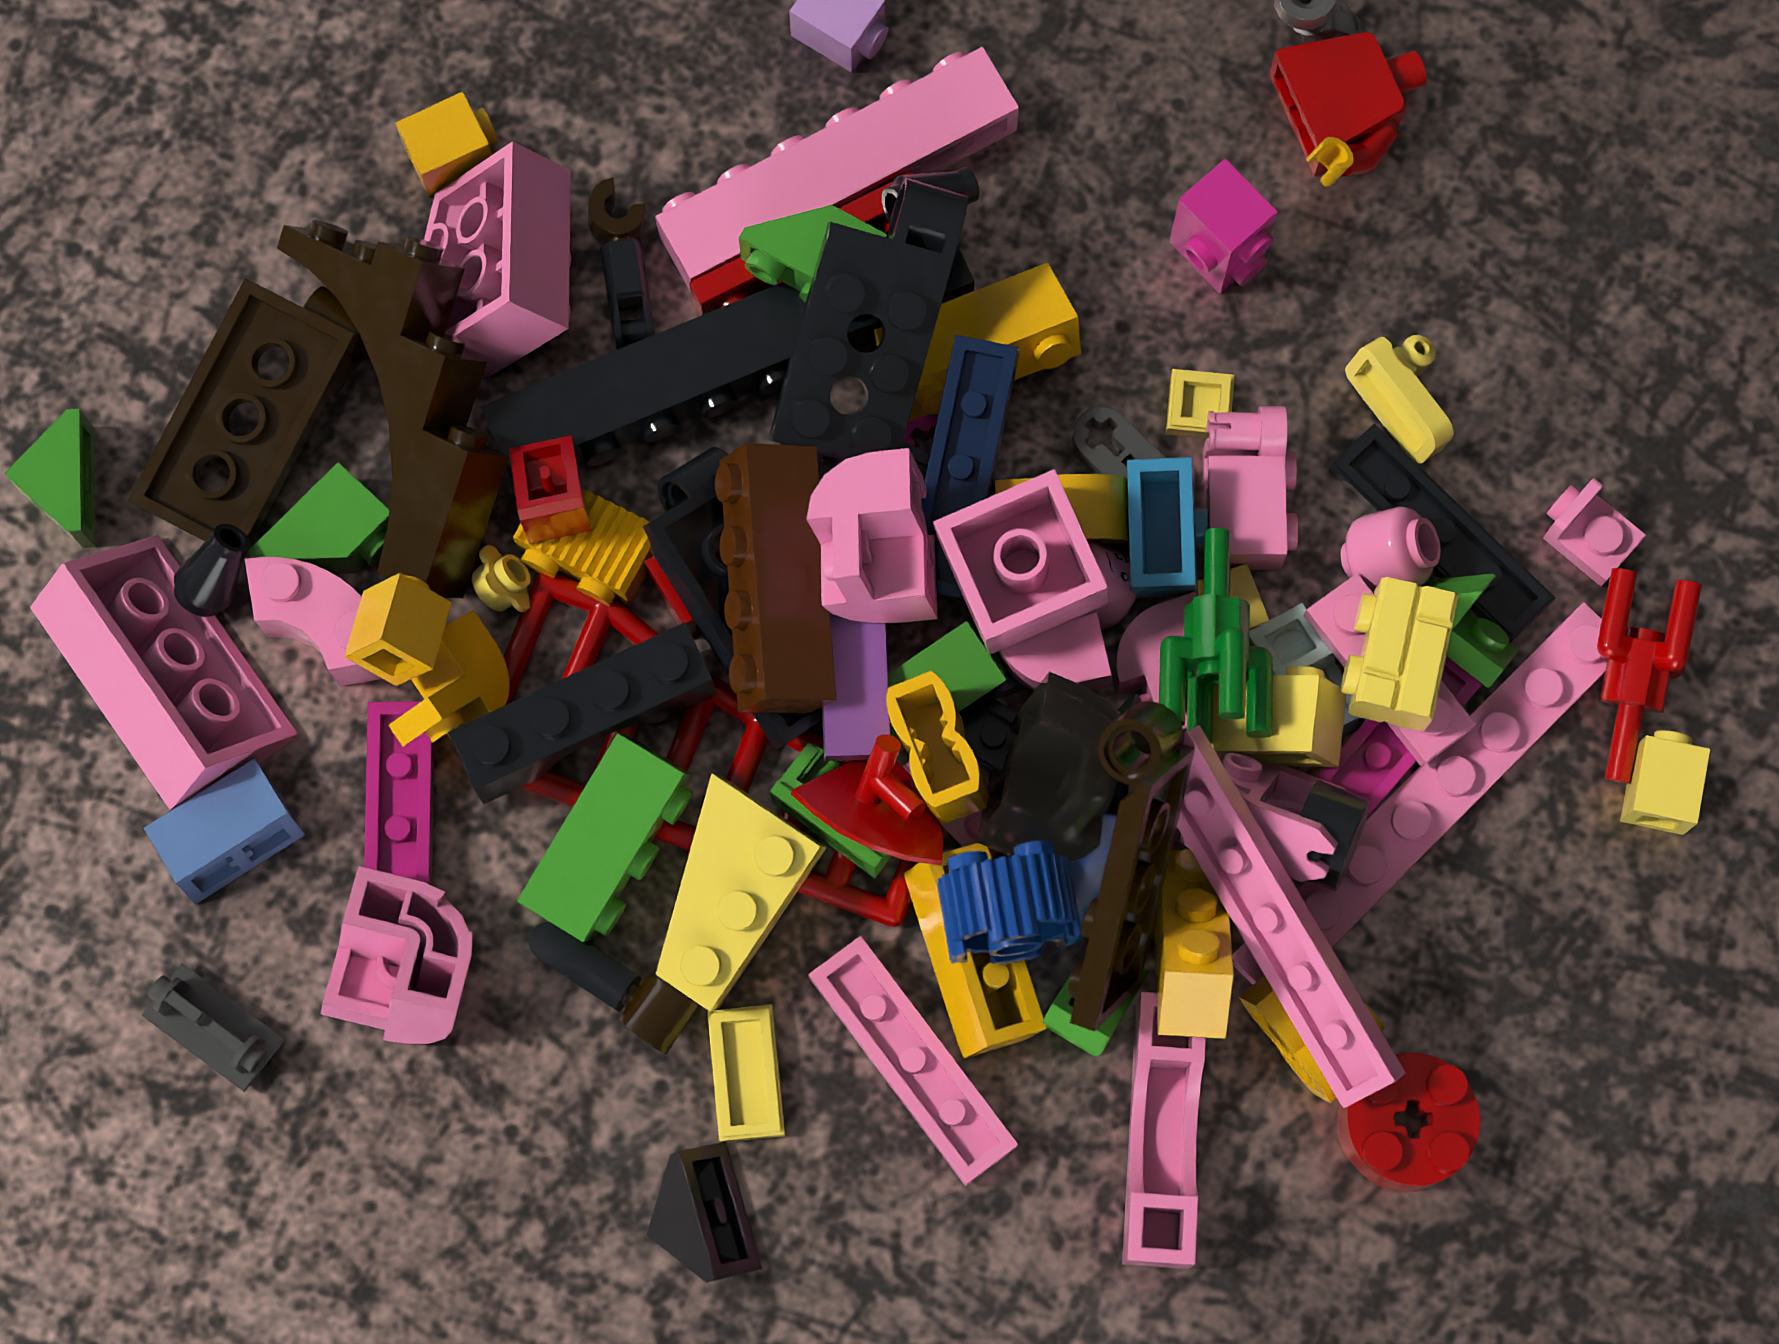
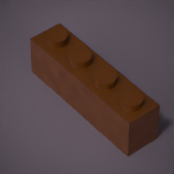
M745 443L719 460L720 466L715 477V491L718 500L723 503L724 530L720 538V556L722 562L727 565L729 593L725 600L724 615L727 626L732 629L734 656L729 667V681L732 690L737 693L738 712L810 713L837 700L830 612L822 606L821 544L806 520L811 495L819 484L817 447Z

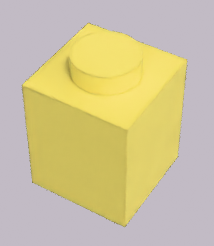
M1656 731L1654 736L1646 735L1637 745L1630 784L1626 785L1620 822L1684 835L1697 825L1710 749L1692 745L1693 738L1679 732Z

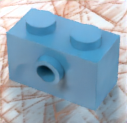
M1192 457L1127 460L1130 582L1132 592L1136 593V598L1180 597L1195 591L1198 596L1197 547H1205V531L1209 527L1208 509L1195 508V476Z

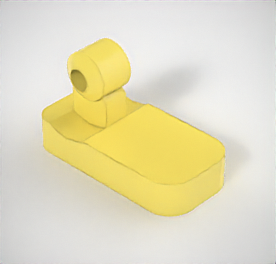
M1421 335L1408 337L1401 347L1392 349V344L1388 339L1379 337L1360 348L1346 366V376L1399 447L1415 463L1421 464L1441 452L1454 435L1453 426L1449 418L1417 378L1434 361L1436 350L1433 343Z

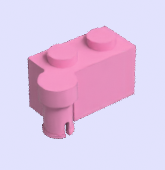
M1259 406L1258 412L1208 411L1207 434H1209V438L1206 439L1203 447L1204 509H1208L1209 529L1225 528L1231 531L1230 569L1247 564L1249 570H1281L1287 556V551H1296L1298 544L1297 513H1286V490H1295L1297 474L1295 452H1286V407Z

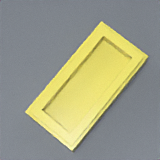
M772 1004L707 1011L720 1143L785 1136Z

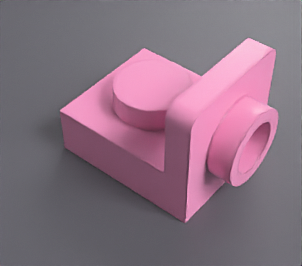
M1593 477L1581 492L1570 485L1546 514L1555 522L1543 539L1602 587L1609 579L1611 569L1618 568L1646 535L1597 495L1603 485Z

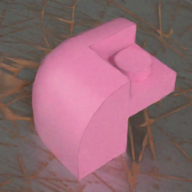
M909 448L869 452L845 459L823 476L811 495L806 520L821 544L822 606L834 615L848 620L868 623H902L937 619L934 535H928L926 520L921 508V498H926L927 488Z
M358 866L342 922L339 946L323 999L321 1015L385 1030L384 1041L403 1044H430L445 1039L453 1030L472 955V932L468 931L462 914L445 898L446 892L422 881Z

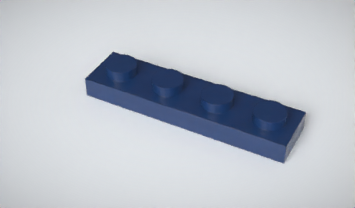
M955 335L925 477L926 498H921V508L926 520L928 535H934L937 595L964 600L938 541L933 522L990 497L1020 355V349L1016 346Z

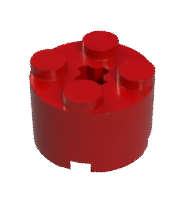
M1409 1052L1395 1054L1406 1074L1392 1084L1345 1108L1340 1104L1337 1117L1339 1142L1342 1151L1350 1163L1378 1187L1396 1192L1422 1190L1456 1173L1466 1164L1473 1153L1480 1131L1478 1102L1464 1073L1457 1067L1432 1055ZM1406 1107L1410 1108L1412 1117L1420 1119L1422 1123V1128L1414 1132L1411 1138L1407 1136L1406 1127L1395 1125L1394 1117L1404 1112Z

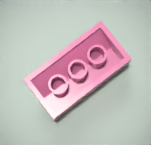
M159 535L62 563L30 608L167 807L173 810L254 758L258 764L290 743L298 733L216 616L202 617L194 615L177 602L174 596V574L180 565Z

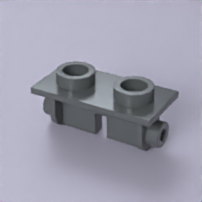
M181 963L170 979L162 975L154 982L148 992V997L153 1001L142 1014L144 1018L243 1092L248 1089L285 1040L183 963Z

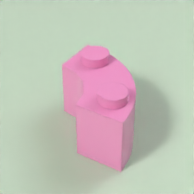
M282 557L245 559L254 620L267 638H293L315 647L322 654L328 671L340 687L382 679L344 657L362 597L353 587L331 572L300 560Z

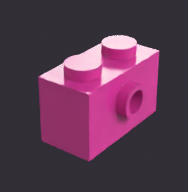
M1225 158L1179 198L1169 243L1221 294L1234 281L1240 286L1245 285L1265 266L1268 260L1264 255L1274 241L1271 232L1278 211Z

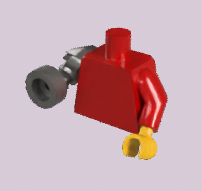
M1274 0V7L1279 18L1296 32L1300 33L1305 44L1276 50L1269 76L1313 175L1316 176L1327 171L1320 179V182L1325 187H1330L1340 177L1373 171L1398 138V127L1406 110L1402 94L1427 84V75L1422 59L1415 50L1386 60L1375 35L1367 32L1365 25L1346 3L1339 6L1336 4L1337 0Z

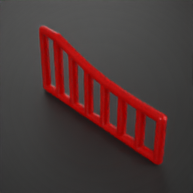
M539 573L529 593L531 608L521 612L503 655L508 669L510 684L506 705L510 704L514 698L554 600L589 612L562 679L596 663L611 626L634 645L658 635V633L616 598L613 599L610 606H607L576 589L579 584L578 581L559 574L552 578ZM710 673L716 696L684 711L666 758L685 770H689L715 705L747 725L726 779L748 793L769 739L752 713L738 712L737 693L732 690L731 686ZM638 725L618 730L606 736L589 780L617 733L628 734L634 737ZM808 729L785 746L801 753L811 743L824 750L823 735ZM852 760L837 761V762H838L839 764H841V765H844V764H846V763H848V762H850V761H852ZM552 766L542 778L520 787L573 807L586 785L552 773ZM783 810L781 811L780 816L802 830V824ZM677 820L674 825L664 821L655 839L690 852L696 826ZM835 849L826 874L811 870L797 892L888 927H897L903 923L912 901L904 873L919 862L900 859L887 895L882 897L849 884L856 864Z

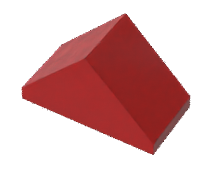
M572 435L509 448L517 511L529 544L592 531Z

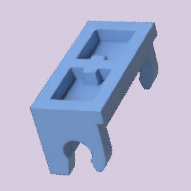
M255 758L143 828L175 883L195 905L305 836L271 780L269 781Z

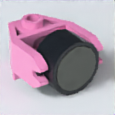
M1216 753L1289 877L1299 882L1309 881L1336 892L1358 845L1369 811L1370 799L1284 765L1258 761L1237 753ZM1181 834L1179 842L1189 848Z

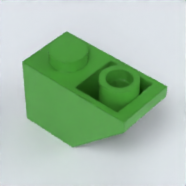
M829 205L745 227L738 239L741 260L745 261L744 266L751 274L768 284L776 285L779 280L799 290L800 298L806 303L828 222H834L886 238L887 234L843 210Z

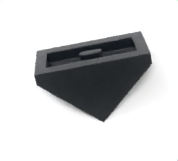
M726 1142L681 1150L670 1154L646 1234L706 1283L762 1269Z

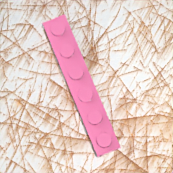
M1200 725L1183 733V744L1194 747L1195 752L1177 828L1340 1104L1345 1108L1392 1084L1406 1074Z

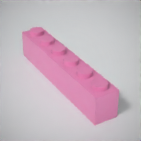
M983 46L967 55L963 51L953 53L942 59L934 67L933 72L913 83L910 79H905L891 85L880 95L879 100L859 111L856 107H851L837 113L826 123V128L805 139L802 135H798L783 141L774 148L771 153L772 156L751 167L746 163L732 167L718 178L716 185L697 195L694 192H686L673 198L663 207V212L655 216L659 238L690 291L689 282L741 257L738 238L745 227L829 205L840 208L894 181L897 176L906 175L910 172L912 174L938 172L1017 131L1019 107Z

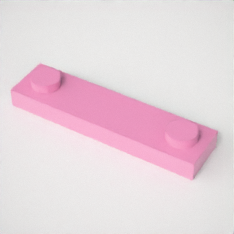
M861 936L808 974L809 979L965 1187L1018 1147V1143Z

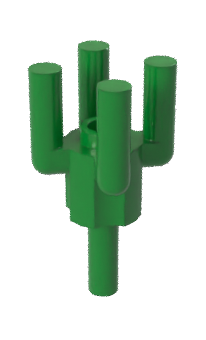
M1210 528L1205 531L1204 595L1193 597L1191 603L1184 605V637L1168 636L1160 644L1159 703L1171 709L1180 720L1181 725H1185L1187 671V731L1200 725L1210 744L1213 742V685H1219V717L1237 720L1246 716L1247 736L1252 738L1272 736L1273 657L1268 649L1249 645L1250 605L1240 597H1230L1231 531L1225 528Z

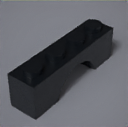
M684 622L453 729L448 734L476 794L484 805L542 778L555 763L590 742L634 725L660 723L715 697L716 691L707 666Z

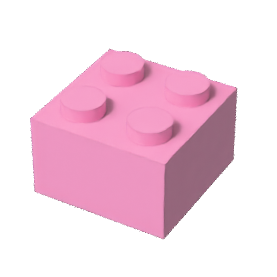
M1055 469L933 522L938 541L989 655L1109 604L1107 584Z

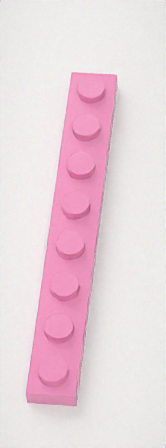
M1584 602L1470 715L1476 726L1422 767L1420 766L1365 821L1358 845L1338 890L1335 892L1309 881H1305L1297 889L1331 948L1605 672L1607 659L1602 657L1597 650L1602 619ZM1244 942L1232 955V963L1245 978L1254 984L1264 976V973Z

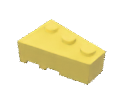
M711 773L656 975L707 1010L719 1009L827 847L721 775Z

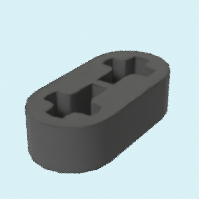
M1104 406L1090 408L1083 412L1075 422L1072 436L1073 450L1079 460L1093 474H1112L1127 477V467L1124 465L1127 463V460L1165 458L1122 414L1113 408ZM1092 425L1099 431L1107 426L1111 427L1114 430L1111 443L1121 454L1116 457L1103 444L1096 446L1094 449L1087 445L1090 437L1088 427Z

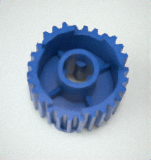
M1038 840L1023 843L1014 848V856H1003L995 860L988 859L987 852L984 851L960 853L947 859L949 874H944L942 878H938L937 886L951 963L968 962V952L972 954L979 952L989 953L991 964L1016 963L1021 960H1032L1035 957L1041 956L1040 948L1043 946V943L1045 941L1057 940V937H1063L1065 946L1081 942L1083 936L1081 934L1069 860L1067 857L1064 858L1063 855L1056 856L1053 841Z

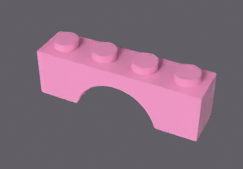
M1141 992L1136 1001L1122 1265L1189 1269L1195 1265L1198 1210L1196 1141L1206 1037L1158 1035L1157 993Z

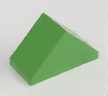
M79 408L66 409L4 475L26 498L81 547H95L94 427Z

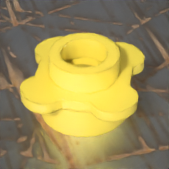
M492 545L483 547L479 551V557L483 564L472 573V584L479 598L495 611H505L512 605L520 612L527 611L531 608L527 593V586L530 584L531 578L525 564L512 554L501 555Z

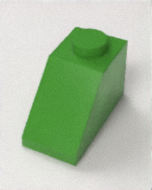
M338 462L248 553L252 558L282 557L296 559L321 567L332 574L357 573L366 563L372 566L380 561L388 527L389 509Z

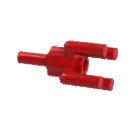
M1612 568L1597 641L1598 653L1607 659L1600 701L1618 707L1604 779L1630 784L1644 712H1664L1670 679L1680 677L1685 671L1702 584L1688 580H1676L1666 633L1664 634L1645 628L1627 627L1637 572Z

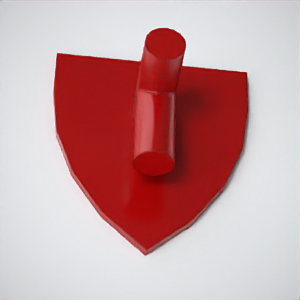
M888 734L879 735L875 740L868 760H852L792 789L791 795L839 834L869 849L893 857L941 866L943 860V832L940 822L929 810L914 783L913 777L896 761L901 744L894 736Z

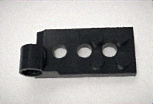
M711 447L659 480L658 494L666 513L643 526V529L649 539L651 553L729 675V667L734 656L732 629L727 626L724 615L725 600L729 593L727 566L718 561L713 551L715 537L721 536L724 530L723 503L718 500L716 495L715 477L720 466L719 460L728 455V453L718 447ZM822 707L810 713H752L774 749L786 745L823 720Z

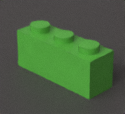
M617 733L517 899V902L582 942L593 940L597 932L607 936L625 909L626 903L618 897L630 877L632 876L640 881L659 852L660 847L653 844L652 841L664 821H667L674 825L688 805L693 791L685 786L692 773L628 734Z

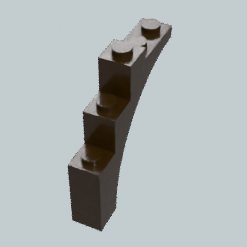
M312 220L310 229L284 225L277 249L308 268L339 300L360 333L379 380L389 425L392 482L388 527L377 574L388 579L398 573H402L424 581L431 591L443 598H464L509 459L508 455L486 445L488 435L474 428L467 427L487 362L463 351L466 344L463 339L445 333L465 269L441 258L444 250L441 246L415 237H407L404 246L379 241L376 245L361 240H356L355 244L346 241L347 230L323 221Z

